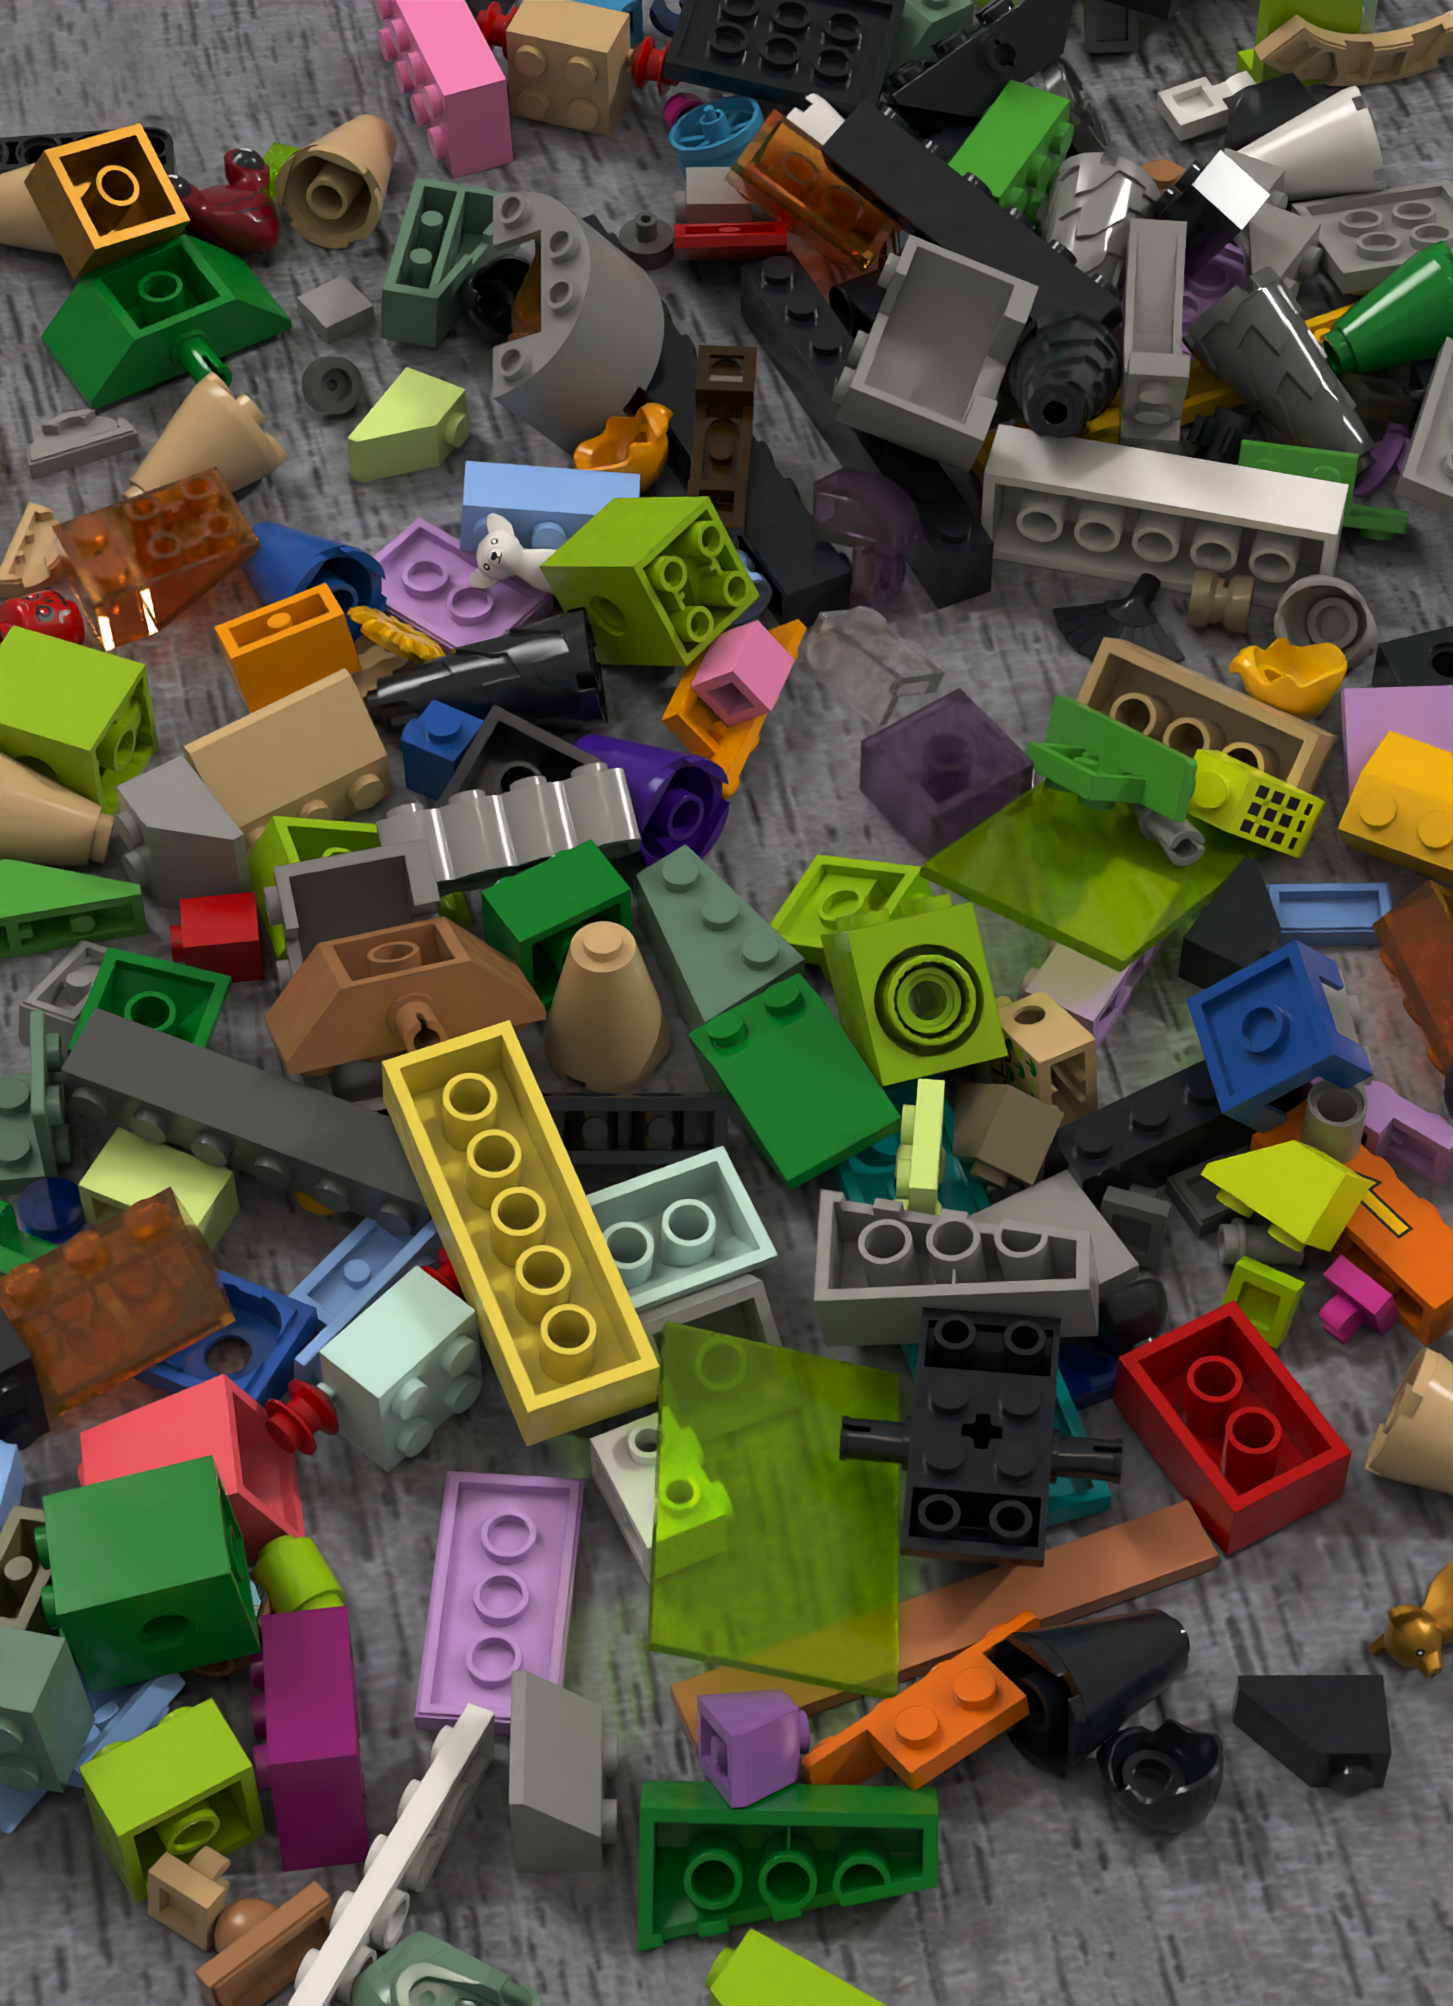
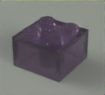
M959 687L861 741L859 789L934 866L1031 811L1035 762Z

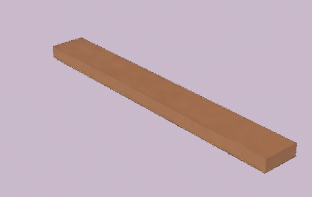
M1187 1499L1045 1550L1044 1567L1008 1564L671 1684L670 1697L695 1754L698 1756L697 1695L781 1688L799 1707V1711L804 1710L806 1715L810 1716L928 1673L938 1663L951 1660L981 1640L994 1626L1000 1623H1007L1025 1610H1030L1039 1619L1040 1628L1060 1625L1217 1568L1219 1555Z

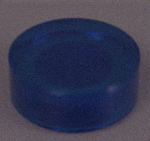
M62 1177L39 1179L28 1185L19 1197L17 1206L22 1229L24 1232L56 1244L67 1241L79 1233L86 1220L79 1188L68 1179Z

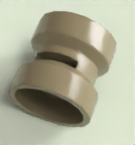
M1196 568L1189 602L1187 626L1205 628L1211 623L1223 622V626L1228 632L1246 634L1255 576L1236 574L1230 581H1225V578L1219 577L1214 570Z

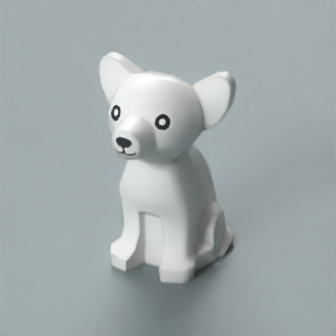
M489 514L486 518L489 534L478 545L476 553L478 569L471 574L469 584L475 588L485 589L495 586L499 581L517 575L533 588L555 595L539 566L557 550L543 548L524 549L514 535L513 527L509 521L499 514Z

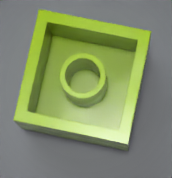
M212 1697L194 1707L186 1706L173 1710L163 1717L156 1727L127 1742L117 1741L106 1745L89 1762L78 1767L96 1836L135 1904L148 1898V1870L165 1852L170 1853L189 1865L194 1856L205 1846H209L221 1855L227 1856L266 1835L253 1765Z

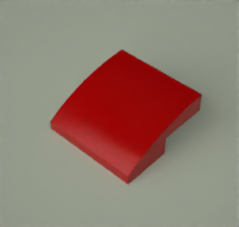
M785 221L674 224L675 261L768 258L787 252Z

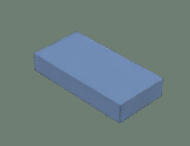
M1389 882L1265 884L1281 926L1279 946H1285L1294 940H1298L1307 946L1394 945L1396 927Z

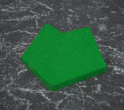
M108 947L68 1046V1056L95 1008L207 1049L232 985V976Z

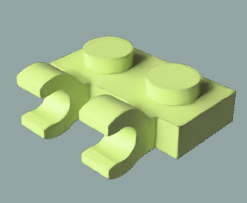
M918 1079L916 1105L903 1104L901 1140L896 1150L894 1174L897 1181L896 1198L894 1201L902 1202L904 1210L940 1215L942 1211L937 1195L938 1184L940 1185L945 1178L946 1151L942 1147L945 1080Z

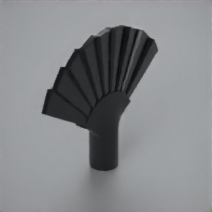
M1141 574L1131 592L1125 598L1105 600L1104 603L1053 608L1057 627L1065 636V640L1075 647L1079 653L1092 660L1096 656L1103 637L1127 640L1175 663L1185 660L1184 655L1159 626L1158 620L1148 608L1161 587L1159 579L1152 574Z

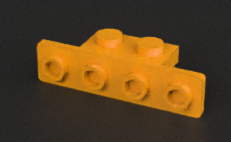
M799 619L768 630L796 661L799 655L797 649L807 629ZM710 643L686 667L661 722L693 755L705 757L718 764L724 770L729 785L722 782V798L727 800L739 787V775L749 754L759 743V732L767 714L728 727L690 687L711 645Z

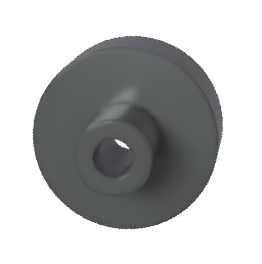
M651 212L638 213L635 219L623 225L619 232V241L623 253L645 271L659 269L667 265L673 258V230L666 222L657 219L656 215Z
M320 357L308 365L302 377V392L305 400L313 409L321 413L342 414L348 412L358 403L362 394L363 382L358 368L351 361L342 357Z

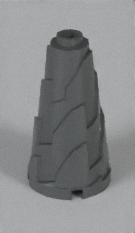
M1271 266L1265 267L1249 276L1256 285L1255 288L1247 293L1245 289H1241L1239 285H1236L1209 307L1187 329L1188 335L1182 337V342L1217 381L1222 378L1254 412L1260 411L1292 446L1359 454L1355 478L1357 479L1376 463L1371 453L1377 445L1355 412L1356 403L1326 362L1327 354L1299 314L1303 311L1275 270Z

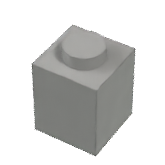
M686 167V190H675V223L752 222V167Z

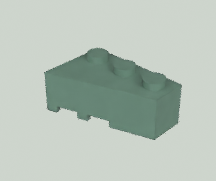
M420 177L415 178L382 287V339L433 348L437 347L462 317L459 301L464 282L471 272L488 260L506 254L513 255L521 246L519 244L501 251L493 247V196L507 192Z

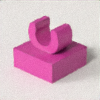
M1342 1254L1323 1274L1333 1297L1324 1305L1318 1317L1325 1322L1322 1326L1323 1329L1343 1345L1356 1334L1363 1322L1383 1336L1400 1318L1393 1295Z

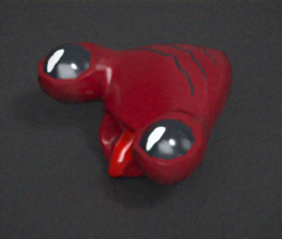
M235 148L223 156L225 178L229 185H214L199 191L183 177L167 174L190 218V222L184 228L187 232L192 230L200 240L237 254L242 259L252 253L274 251L280 236V223L275 204L269 193L270 167L264 162L258 152L247 148Z

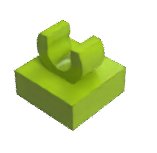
M1244 1255L1235 1264L1221 1306L1234 1300L1268 1345L1277 1349L1286 1339L1305 1282Z

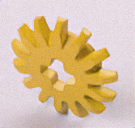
M368 606L350 607L347 613L351 615L350 618L353 621L362 624L360 631L366 637L401 657L418 663L445 655L436 641L429 639V636L425 633L414 630L410 624L399 622L392 615L387 616L380 610L371 609Z

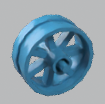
M726 96L695 107L673 125L668 137L672 149L678 158L677 161L685 180L686 167H752L753 169L762 162L763 154L772 139L764 123V117L757 101L746 96Z

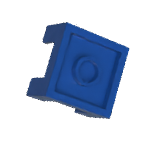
M1294 940L1187 999L1222 1114L1258 1132L1265 1133L1288 1120L1285 1112L1268 1103L1318 1076L1343 1089L1350 1088L1373 1076L1363 1046L1337 1032L1321 984L1323 983L1336 991L1344 988L1335 961L1300 941Z

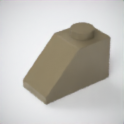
M960 1083L955 1094L952 1155L973 1165L969 1175L993 1188L1005 1191L1008 1183L1033 1185L1064 1112L1009 1084Z

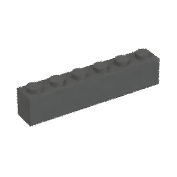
M95 1008L61 1068L65 1104L70 1105L77 1113L95 1121L108 1119L131 1128L139 1137L149 1142L159 1144L165 1141L192 1151L196 1157L210 1165L224 1166L227 1164L253 1174L257 1180L271 1188L285 1189L288 1187L312 1196L318 1203L332 1211L347 1212L349 1210L373 1219L383 1229L396 1235L405 1236L413 1234L416 1236L432 1219L389 1116L99 1008Z

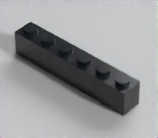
M864 99L820 148L827 169L906 233L1039 286L1026 325L1036 317L1058 310V312H1073V310L1083 312L1096 318L1111 333L1123 320L1118 300L1120 293L1113 284L1098 273H1094L1090 278L1075 266L1077 263L1076 257L1063 244L1055 239H1052L1047 244L1032 231L1035 229V226L1016 207L1010 205L1004 210L990 198L993 195L991 190L976 175L967 172L962 176L948 165L950 163L948 155L931 140L925 139L920 143L906 131L909 129L907 123L891 108L883 106L881 110H878Z

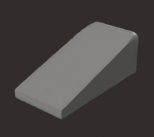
M81 940L19 1004L18 1037L23 1044L30 1046V1011L44 1010L48 1032L60 1033L63 1058H68V1046L107 951L106 947Z

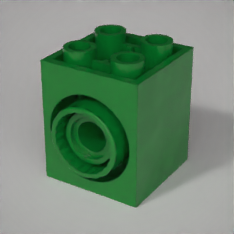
M213 1455L42 1496L45 1526L35 1528L34 1535L42 1568L44 1570L51 1569L52 1585L41 1588L43 1608L49 1628L51 1630L59 1629V1636L66 1638L76 1668H80L91 1694L261 1652L243 1534Z

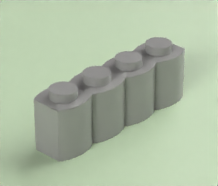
M602 762L580 766L571 772L572 778L564 781L547 782L544 776L523 778L513 782L509 786L510 791L501 795L486 796L485 791L479 789L463 791L451 796L448 799L449 805L436 809L424 810L423 804L420 803L400 805L390 809L386 813L387 818L376 822L380 847L424 838L428 839L439 897L454 892L491 887L504 877L515 876L548 860L559 851L569 850L592 839L608 860L627 856L640 850L641 838L623 768L608 769L607 764Z

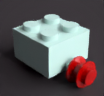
M444 1247L437 1252L439 1269L435 1270L429 1266L419 1267L416 1265L319 1351L323 1383L321 1382L316 1386L293 1379L288 1383V1392L291 1398L289 1402L284 1404L276 1399H270L265 1404L266 1413L269 1417L265 1422V1427L271 1438L288 1453H294L298 1450L303 1454L312 1455L317 1450L313 1435L318 1430L327 1435H335L338 1432L386 1472H389L405 1457H414L420 1453L429 1443L434 1430L453 1413L460 1414L474 1403L483 1387L476 1310L464 1302V1294Z

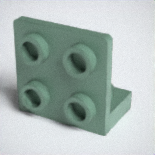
M44 1010L30 1011L31 1073L0 1076V1196L62 1190L61 1164L72 1163L73 1161L69 1124H64V1111H71L72 1107L65 1104L62 1075L57 1073L61 1072V1068L64 1065L60 1033L48 1032Z

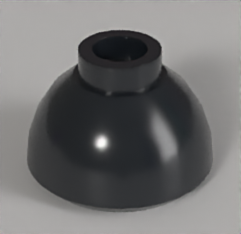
M1146 1278L1121 1286L1099 1297L1098 1336L1086 1337L1092 1344L1103 1351L1119 1356L1160 1337L1166 1325L1168 1314L1167 1295L1162 1282Z

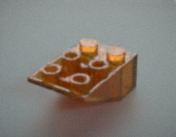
M216 466L52 526L63 575L105 652L161 631L255 554L261 547L259 539Z

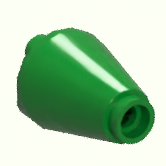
M1439 241L1414 253L1331 325L1330 332L1321 336V347L1327 354L1326 360L1336 375L1342 377L1351 373L1356 376L1410 365L1412 361L1435 358L1438 356L1446 337L1453 339V254L1448 245L1443 241Z

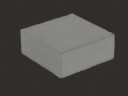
M344 275L297 297L298 313L327 344L375 322L374 306Z

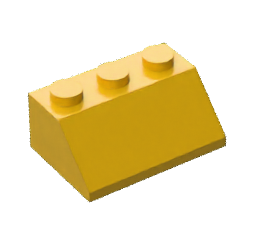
M1389 730L1362 769L1337 829L1343 844L1453 885V753Z

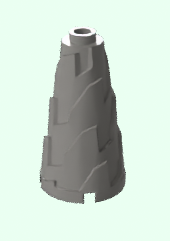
M1089 152L1071 156L1064 160L1053 174L1042 229V239L1047 244L1052 239L1059 241L1076 257V267L1090 278L1094 273L1102 275L1120 291L1125 278L1130 218L1154 219L1155 215L1148 209L1160 196V192L1155 181L1145 170L1121 156H1118L1115 166L1101 164L1104 152Z

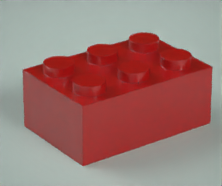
M1234 1300L1118 1357L1113 1403L1183 1498L1189 1500L1197 1517L1226 1556L1343 1496L1352 1452Z

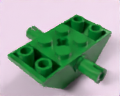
M182 234L85 273L43 332L41 339L43 346L90 409L96 410L185 372L189 374L196 384L208 373L213 372L229 387L232 382V373L219 358L292 328V323L288 315L239 255L187 234Z

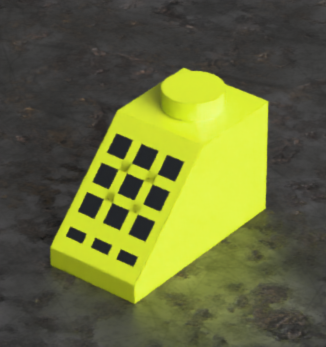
M1197 749L1193 758L1197 761L1196 786L1194 794L1189 801L1187 813L1233 835L1290 856L1301 858L1327 802L1219 750Z

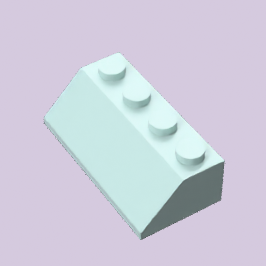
M724 1146L586 1195L636 1313L777 1262L778 1254Z

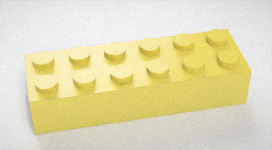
M510 1020L382 1061L383 1101L467 1304L476 1310L479 1333L526 1447L656 1402L660 1371L659 1363Z

